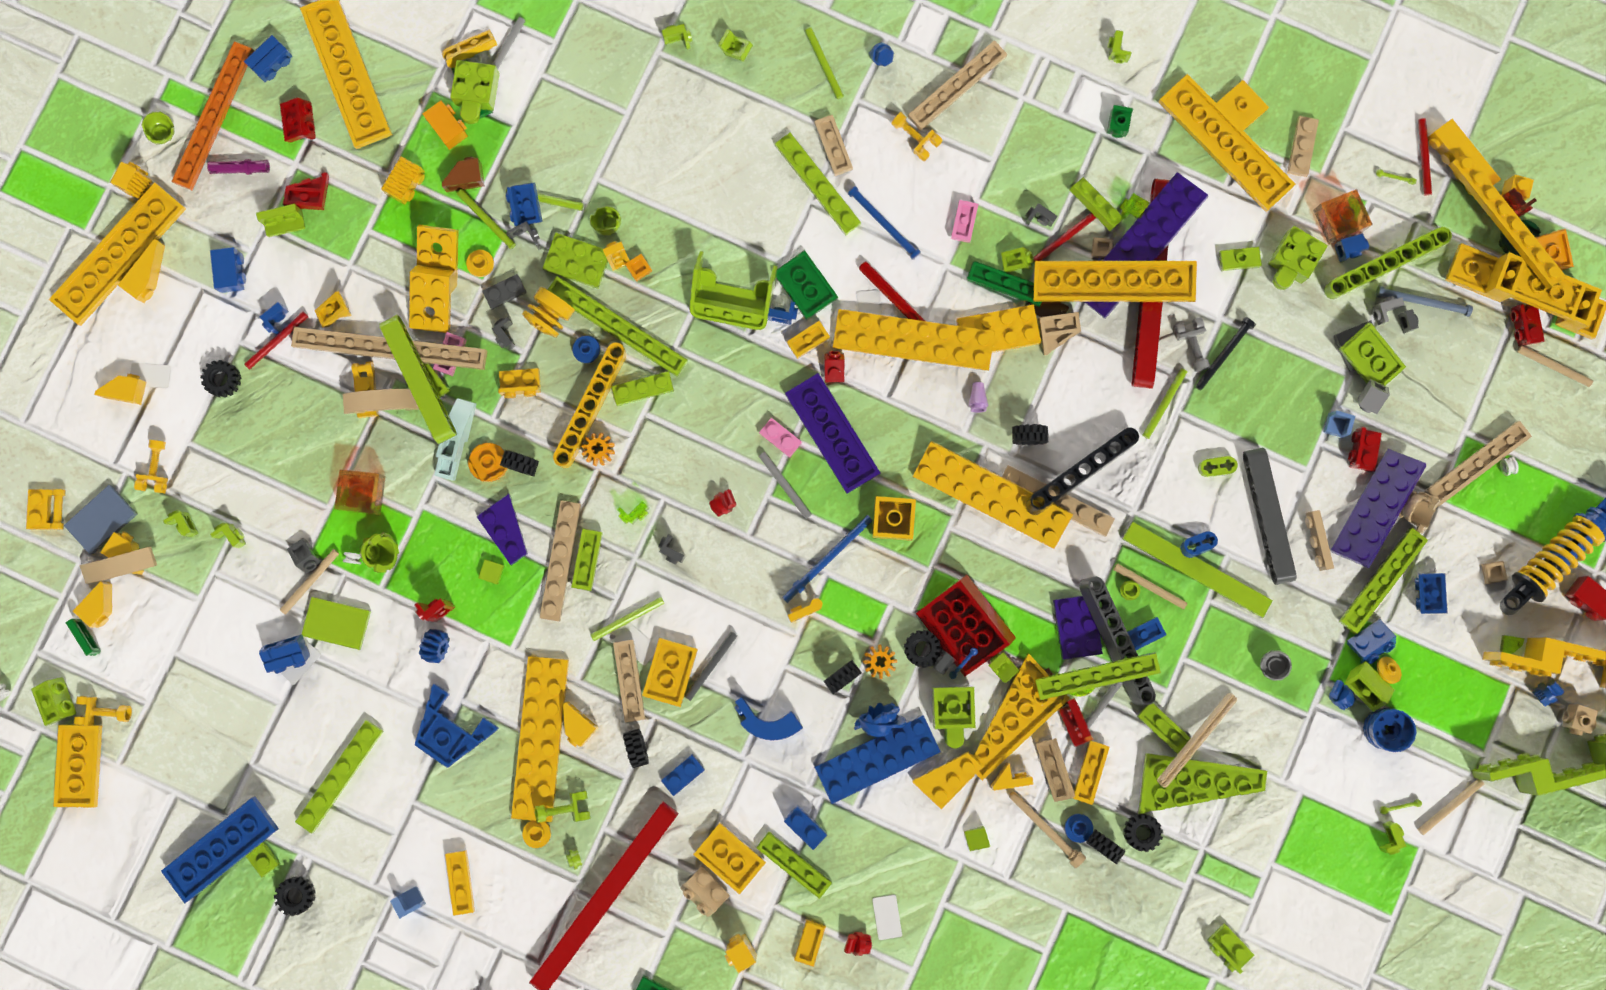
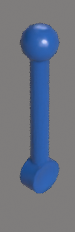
M971 648L969 655L962 663L949 673L951 679H955L958 676L957 673L973 655H977V648Z

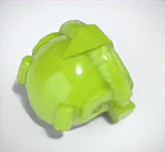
M384 532L382 534H374L370 538H364L360 548V557L363 563L369 568L373 567L374 572L385 573L386 570H391L395 566L399 554L398 544L392 536Z

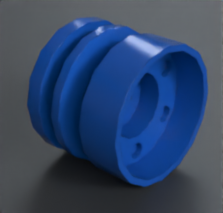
M1379 708L1374 712H1370L1363 725L1364 736L1371 745L1393 753L1408 749L1415 741L1417 733L1415 723L1404 711L1390 708ZM1385 725H1386V726H1389V727H1388V731H1389L1388 733H1385V730H1386L1385 727H1384Z

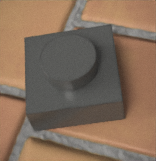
M1413 309L1398 315L1403 333L1419 328L1418 317L1414 314Z

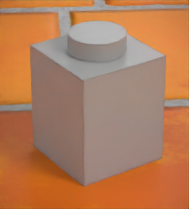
M1370 379L1358 397L1360 408L1367 413L1373 412L1377 414L1390 396L1389 388Z

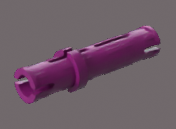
M268 160L209 161L207 165L209 174L246 173L247 175H252V173L270 172Z

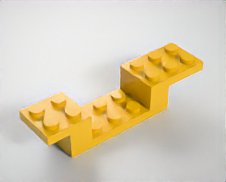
M1461 243L1458 245L1445 281L1497 302H1502L1511 297L1558 316L1555 323L1556 326L1591 340L1596 338L1606 311V301L1599 299L1602 289L1567 275L1565 279L1547 289L1524 259L1510 252L1497 258Z
M1547 637L1527 638L1524 657L1505 652L1483 653L1482 660L1490 661L1489 665L1509 667L1510 670L1518 672L1526 671L1530 675L1551 677L1552 674H1560L1563 657L1566 658V656L1573 657L1572 660L1579 662H1592V665L1603 667L1600 687L1606 689V651Z

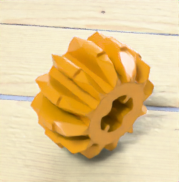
M592 433L593 440H590L588 437L585 438L588 445L582 444L581 447L587 449L582 452V456H588L586 462L590 463L593 460V465L597 466L600 461V464L604 466L605 458L609 462L612 461L608 455H615V451L610 450L615 444L609 443L611 440L609 436L604 438V434L600 433L597 438L596 434ZM600 445L603 450L596 454L597 452L594 451V448H598Z
M878 645V652H876L874 647H870L873 655L865 653V656L869 657L870 661L864 660L863 664L871 665L865 669L866 672L874 669L871 673L872 677H875L878 671L879 679H882L883 672H885L887 677L890 676L888 668L893 671L896 670L890 664L897 663V659H890V657L895 655V652L887 654L889 651L888 646L882 652V646ZM878 656L885 658L883 667L875 665Z

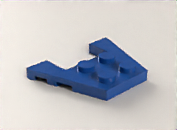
M433 684L424 718L421 721L414 745L446 768H449L498 731L499 727L488 719L483 718L474 732L470 734L439 712V709L450 693L437 684Z

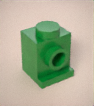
M1114 105L1110 111L1107 134H1112L1115 138L1126 137L1130 128L1133 108Z

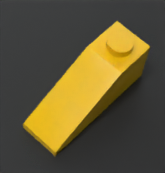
M154 239L118 284L120 288L142 303H145L153 296V291L157 287L165 245Z

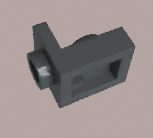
M1038 203L1035 208L1031 206L1025 215L1028 218L1025 224L1029 225L1033 218L1036 217L1040 224L1051 227L1058 216Z
M302 538L287 549L295 566L304 573L314 570L322 562L314 554L305 538Z
M942 649L941 655L932 664V667L944 675L956 659Z

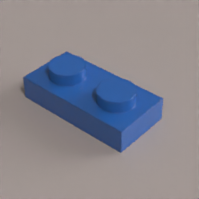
M1158 617L1127 631L1135 650L1167 635Z
M692 754L664 777L661 782L675 796L705 769Z

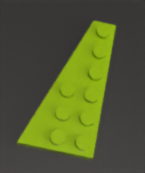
M1145 753L1138 814L1263 792L1266 788L1267 771L1189 759L1168 787H1162L1157 782V779L1175 757Z

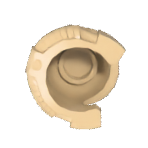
M1412 491L1399 517H1404L1407 521L1416 525V531L1423 534L1428 528L1436 508L1441 503L1439 502L1440 499L1436 495L1431 496L1425 492L1417 493Z

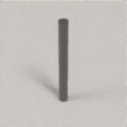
M732 631L684 697L690 701L738 635Z

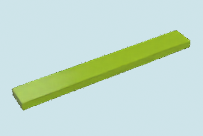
M556 276L547 289L575 309V312L676 377H678L688 362L683 356L560 277Z
M1131 522L1122 538L1127 543L1261 618H1264L1273 601L1197 557L1188 558L1184 556L1179 547L1134 522Z

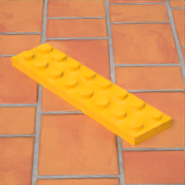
M318 0L300 7L354 147L358 149L392 136L340 0Z
M1188 74L1159 99L1158 103L1265 212L1296 185Z
M154 182L49 298V301L77 325L82 326L118 286L119 282L154 239L158 241L186 208Z
M1035 261L1034 302H1196L1197 261Z
M838 309L833 349L989 371L995 331Z
M933 441L928 445L913 474V477L1053 549H1055L1073 516L1072 512L1056 504L1051 505L1038 515L1030 514L1026 510V502L1034 494L1033 492ZM1033 500V504L1036 507H1041L1038 501Z
M528 656L511 819L536 821L535 806L544 805L547 809L554 808L564 715L563 704L565 703L569 660ZM553 815L548 816L544 822H552Z

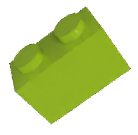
M1366 661L1352 669L1345 681V684L1373 712L1388 704L1394 693V689Z

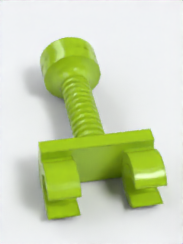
M587 791L570 793V805H562L550 809L545 808L544 805L535 806L534 812L537 823L546 821V818L550 815L564 814L570 811L572 812L574 822L591 819L590 811L578 813L577 807L578 800L588 799Z

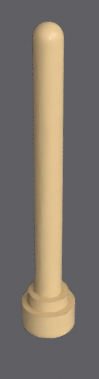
M1015 792L1009 794V798L1068 855L1069 863L1075 869L1085 861L1086 856L1081 851L1073 850Z

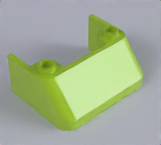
M700 251L693 270L690 313L699 319L754 330L764 329L768 321L778 266H773L770 280L758 281L753 291L716 283L717 276L715 272L702 268L704 252Z

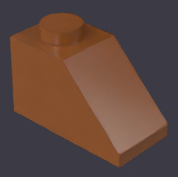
M466 157L464 160L458 161L442 182L443 189L446 192H453L460 189L485 187L482 164L479 159Z

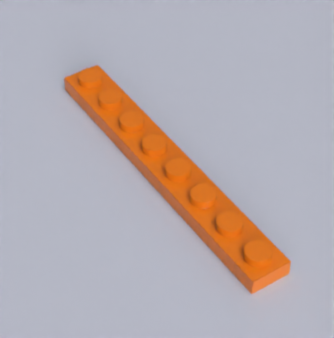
M234 41L171 181L174 184L191 191L193 190L248 67L244 61L254 52L252 48Z

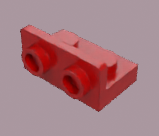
M298 97L281 103L284 141L291 143L302 138L316 139L312 103Z
M1524 304L1512 307L1510 316L1514 322V337L1518 342V346L1545 342L1539 309Z
M1360 427L1352 434L1353 448L1348 455L1349 467L1375 472L1382 433L1366 430V427Z
M435 599L428 605L419 602L414 604L417 608L415 612L422 620L425 619L428 622L436 623L455 608L451 601L444 599Z
M1076 699L1067 701L1069 705L1061 708L1059 712L1074 746L1077 747L1094 740Z

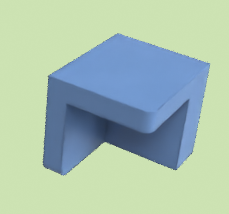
M1341 411L1329 413L1323 433L1341 438L1351 435L1356 416Z
M417 886L390 900L399 919L426 904Z

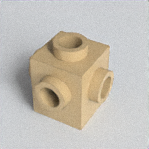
M1569 704L1567 711L1563 714L1562 727L1570 729L1569 733L1582 736L1583 733L1592 734L1596 727L1598 711L1579 704Z

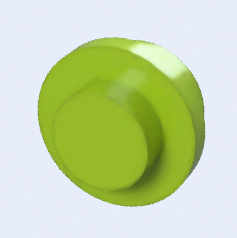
M1125 581L1120 587V594L1126 600H1135L1140 594V587L1135 581Z
M569 850V855H566L569 867L573 866L574 870H576L579 866H582L578 850Z

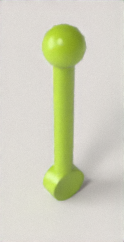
M1382 169L1376 171L1378 177L1385 176L1405 181L1412 185L1416 184L1417 181L1415 178H1406L1386 173Z
M1416 799L1411 803L1388 808L1382 806L1379 811L1381 814L1386 815L1389 811L1412 806L1420 807L1422 802Z

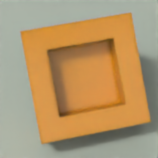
M642 254L625 263V266L636 282L652 272Z

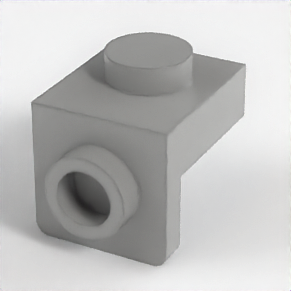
M1394 296L1383 299L1382 303L1373 307V318L1377 321L1378 325H1383L1389 321L1387 311L1395 310L1405 305L1403 297L1395 299Z

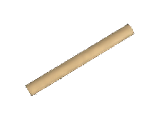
M1522 345L1517 350L1518 353L1585 386L1590 387L1593 384L1592 379Z
M335 549L327 555L281 607L280 611L286 615L336 559L339 553Z
M1117 563L1114 567V571L1135 581L1137 584L1184 610L1187 606V602Z
M1480 779L1474 781L1418 828L1419 833L1424 836L1480 789L1484 782Z

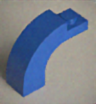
M743 697L735 701L737 706L734 708L741 717L743 715L746 717L740 724L750 734L758 738L781 740L803 729V726L792 711L776 721H764L753 713Z

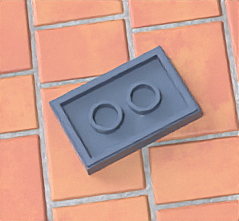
M108 485L71 518L64 527L90 555H93L109 540L113 532L118 533L137 513L112 485Z

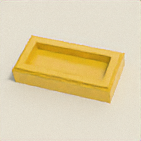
M806 920L794 961L814 967L826 928L825 925Z

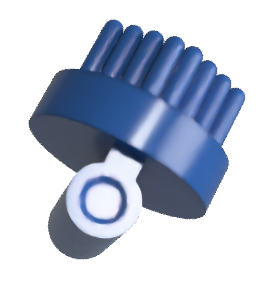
M881 42L872 48L869 56L875 64L886 67L893 62L894 51L889 45Z
M1550 679L1547 684L1544 682L1538 684V687L1532 690V692L1546 707L1550 703L1558 701L1556 697L1561 696L1564 690L1554 679Z
M1336 680L1329 698L1334 705L1341 710H1345L1353 706L1356 698L1353 695V691L1347 685H1344L1340 680Z

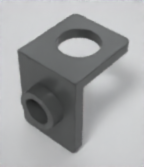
M527 222L507 231L511 239L528 231L538 250L541 249L537 242L540 239L535 228L531 229Z

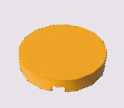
M483 443L471 451L468 466L475 478L483 482H493L504 476L508 468L500 466L504 454L502 447L494 443Z

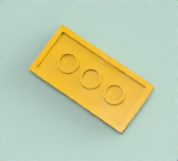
M1034 305L956 319L957 326L995 331L992 353L1041 344Z
M58 725L53 807H98L102 725Z

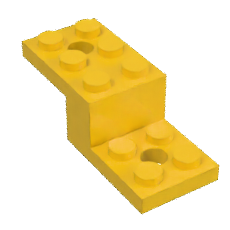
M426 225L417 226V265L410 271L409 328L442 333L450 332L451 293L457 287L458 230ZM433 243H439L442 246V251H435ZM432 307L435 315H429L425 308Z

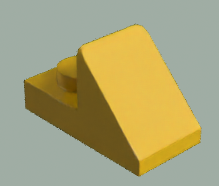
M339 291L332 294L314 310L322 328L331 326L341 317L351 316Z
M1006 762L990 786L993 791L1034 785L1033 777L1027 775L1026 772L1015 773V777H1012L1010 763Z

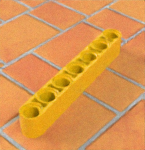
M615 342L608 346L554 452L553 460L561 468H569L573 464L626 359V351L620 343ZM615 349L622 350L619 357L612 356V352ZM607 366L613 367V371L609 375L603 374V370ZM601 383L604 385V389L601 392L594 391L597 384ZM589 401L595 402V407L592 410H586L585 406ZM582 418L586 419V425L578 428L577 421ZM571 436H576L577 443L572 446L568 445V439ZM562 454L568 455V460L565 463L559 462V457Z

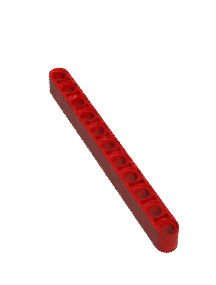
M1154 178L1151 187L1150 203L1170 180ZM1168 246L1155 261H1167ZM1163 302L1139 303L1132 387L1153 389Z
M664 801L660 804L538 969L529 984L537 990H549L677 817L679 813Z

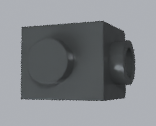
M508 317L505 319L501 318L494 324L495 326L492 330L497 335L495 340L500 347H506L510 351L515 345L504 331L513 323Z
M669 534L667 537L663 536L658 546L661 548L659 552L667 556L665 560L675 565L677 562L683 563L686 556L668 548L673 536Z

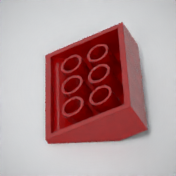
M967 574L916 613L927 629L938 638L944 651L956 659L954 664L957 667L969 655L971 648H977V655H973L960 670L964 677L1008 647L1016 639Z

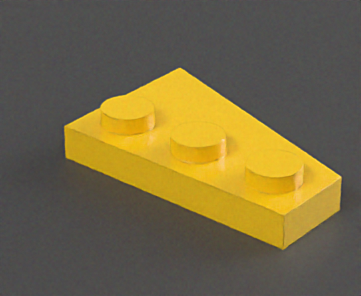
M967 751L936 769L934 768L920 777H916L912 782L942 810L978 773L983 764Z

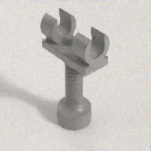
M1202 317L1192 320L1194 331L1186 333L1183 322L1174 325L1177 340L1188 338L1196 359V362L1193 364L1195 372L1210 368L1208 359L1202 358V352L1196 337L1206 332Z

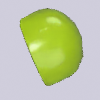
M151 112L142 121V128L146 138L154 144L167 143L175 133L170 117L162 112Z
M609 206L597 208L594 215H590V225L598 234L609 236L619 229L621 216L615 208Z

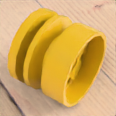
M540 287L533 297L539 303V306L536 307L528 304L527 307L534 313L531 314L524 310L522 316L540 332L557 338L559 333L553 329V326L562 330L563 326L558 322V319L561 318L569 321L575 309L549 290Z

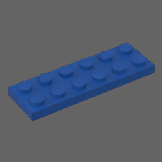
M924 715L907 722L904 727L893 729L884 737L871 739L815 766V769L831 804L941 751Z
M252 797L161 870V872L185 904L273 835L279 828L258 799Z

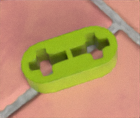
M1231 456L1203 460L1199 464L1198 471L1203 477L1229 475L1237 470L1238 463ZM1226 460L1229 464H1232L1229 471L1226 467L1220 468V465L1225 464ZM1208 463L1209 466H1215L1216 469H1212L1208 473L1207 470H1204V466Z

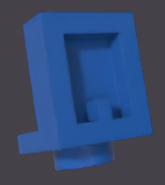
M791 301L789 312H786V309L781 307L770 308L768 320L791 325L792 319L796 320L798 308H795V302Z
M277 302L260 316L263 321L262 326L267 332L278 334L280 331L274 323L282 321L286 317L285 314L289 311L284 305Z

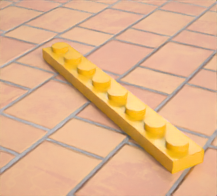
M1465 153L1449 164V167L1547 289H1550L1566 278V275L1468 153Z

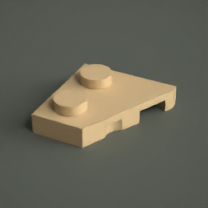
M1079 312L1038 318L1043 355H1048L1081 332Z

